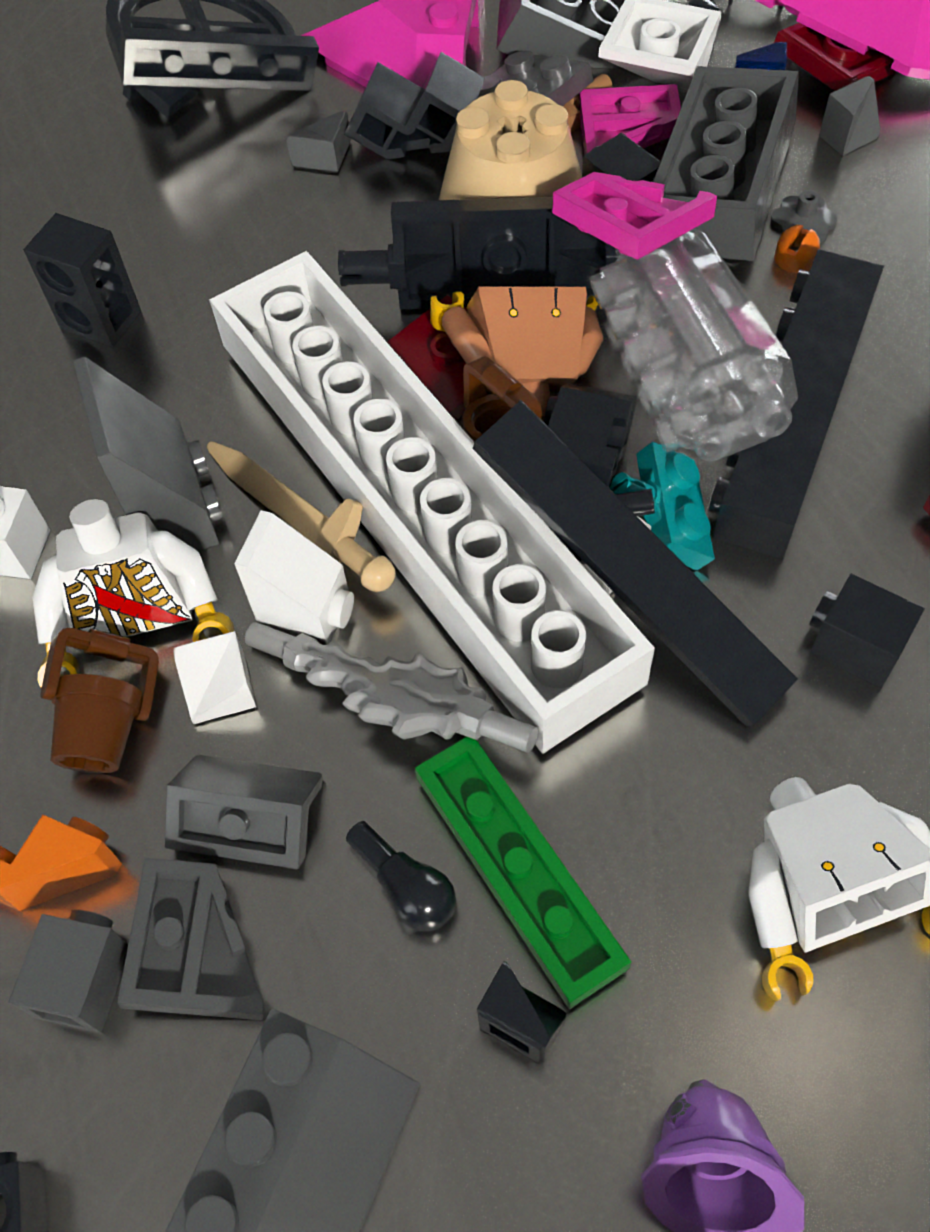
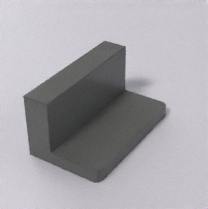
M197 755L167 784L165 848L299 869L306 857L309 806L322 788V774Z

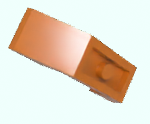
M42 814L17 855L0 846V902L18 911H22L113 877L118 872L122 862L105 844L109 835L99 827L78 817H72L68 825Z

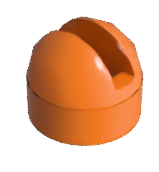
M798 224L786 229L777 242L774 254L776 264L781 269L790 273H798L799 269L809 271L817 251L820 249V239L813 229H803V225ZM791 247H799V249H798L797 252L794 251V250H791L790 248H791Z

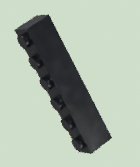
M818 249L810 271L799 269L789 300L790 302L797 303L795 309L784 308L774 339L782 342L781 348L769 347L759 376L760 381L767 382L765 390L753 388L743 417L744 423L751 424L748 434L736 432L727 457L726 466L734 468L730 479L719 476L710 500L708 511L718 514L713 538L778 559H784L884 265Z

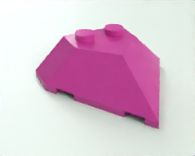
M379 0L301 36H314L319 46L318 53L325 57L326 65L366 87L377 62L422 87L440 52L466 66L465 52L470 28L479 27L484 0Z
M755 0L771 9L775 5L784 6L787 11L798 16L797 22L863 55L870 49L893 58L894 62L891 69L907 77L930 80V0Z

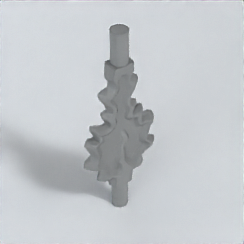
M253 622L246 630V645L282 658L283 664L287 668L297 672H307L306 679L313 685L341 688L345 695H348L342 703L348 710L359 713L358 716L364 722L392 726L393 734L402 739L421 736L431 731L447 740L452 738L455 733L475 740L485 736L526 753H529L536 743L538 727L494 711L493 704L485 701L486 693L482 688L468 686L467 676L462 667L441 668L419 652L409 662L387 656L383 663H378L370 656L363 658L353 657L336 642L322 645L317 639L304 633L295 637L258 622Z

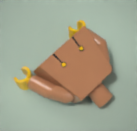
M478 287L467 304V311L464 309V294L462 292H453L451 305L440 303L436 295L431 296L430 323L439 331L446 332L466 364L486 356L518 380L539 400L542 409L541 420L543 422L550 393H558L561 386L574 383L578 377L585 374L603 342V334L595 313L599 299L596 296L590 295L586 302V287ZM486 387V390H487L489 393L494 394L493 392H491V391Z

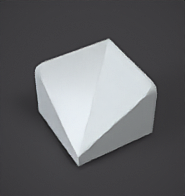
M235 631L174 648V659L193 724L256 707L244 651Z

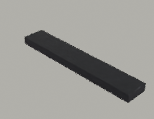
M522 400L515 404L475 441L472 449L746 727L755 725L798 680Z

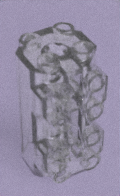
M693 229V233L687 232L638 260L626 256L616 249L615 252L618 256L616 262L600 268V273L589 277L596 301L601 310L605 309L608 320L603 322L607 337L614 353L619 352V357L629 383L641 382L635 385L647 418L659 415V418L653 420L665 453L686 448L695 451L700 459L712 462L767 441L769 438L782 434L792 422L790 409L799 398L792 360L705 233Z

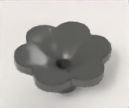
M804 190L799 196L791 195L783 198L780 207L772 212L770 221L775 228L781 230V234L789 227L797 224L803 225V229H813L817 233L820 243L826 240L828 231L836 227L838 216L834 211L827 208L825 200L820 198L816 191Z

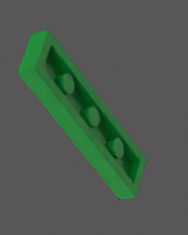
M465 737L415 767L417 780L568 1009H571L630 969L632 961L477 740Z

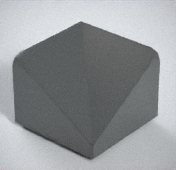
M864 77L829 94L819 137L841 156L879 138L880 123L875 83L872 77Z
M338 112L290 133L286 142L291 166L338 172L351 141V138L344 135L349 124L347 112Z

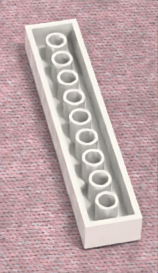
M307 251L209 299L225 349L344 501L351 499L362 504V524L512 716L517 720L538 727V737L535 745L542 754L648 685L655 647L547 524L472 449L475 442Z

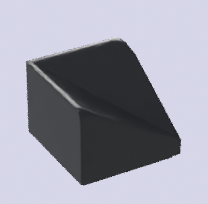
M505 961L501 964L477 1007L481 1030L537 1063L546 1060L566 1021L567 1014L563 1009L522 987L509 964Z

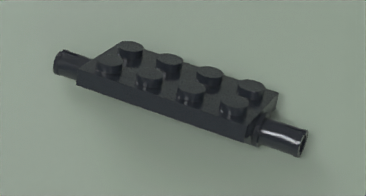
M553 196L392 202L393 244H388V250H339L338 271L339 275H342L340 277L341 286L390 284V289L398 291L400 310L430 309L431 296L436 295L437 300L440 301L446 295L452 298L453 292L457 291L464 294V307H467L478 287H586V302L588 297L592 295L599 299L598 303H613V286L616 282H622V276H672L673 268L670 265L674 261L673 241L638 260L626 256L613 246L589 233L580 231L573 224L552 213Z

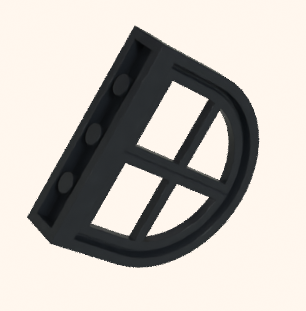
M160 0L107 1L106 35L123 85L312 91L319 46L314 36H296L294 29L285 16L266 0H200L231 9L245 16L253 23L207 20L199 0H179L186 19L134 16L142 7Z

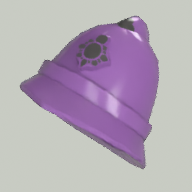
M706 1079L692 1082L689 1089L685 1093L676 1096L674 1102L669 1106L664 1117L665 1121L663 1123L661 1140L654 1146L653 1162L641 1174L645 1204L659 1222L673 1232H802L805 1226L804 1196L786 1176L785 1162L771 1144L764 1127L752 1108L742 1097L726 1089H721Z

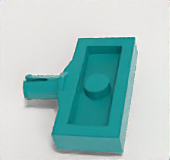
M652 441L636 453L640 480L629 476L625 472H621L613 478L610 490L614 494L651 488L655 514L643 515L646 523L651 526V531L687 567L699 570L715 559L710 537V521L705 512L699 483L700 472L694 459Z

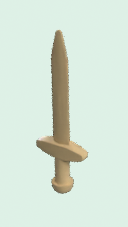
M213 441L207 444L208 452L231 480L316 546L361 577L363 587L370 591L381 592L392 585L395 579V568L392 562L385 556L375 557L354 541L363 509L360 502L346 499L328 518L244 453Z

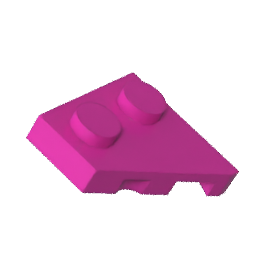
M677 84L583 89L579 93V110L584 154L589 153L593 148L604 144L620 133L626 135L642 148L670 138L681 110Z
M592 172L553 192L552 213L573 224L580 231L589 233L613 246L620 253L638 260L714 218L717 195L699 191L697 197L690 202L663 198L665 184L644 180L631 181L621 176Z

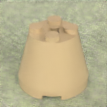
M516 80L503 81L496 86L495 92L481 96L471 102L458 113L456 118V131L439 200L551 197L554 191L582 178L568 124L567 110L542 94L528 91L527 86L523 82Z

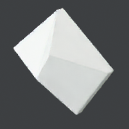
M625 0L599 47L598 57L653 82L666 85L677 84V87L689 89L697 66H708L720 22L721 11L664 0Z

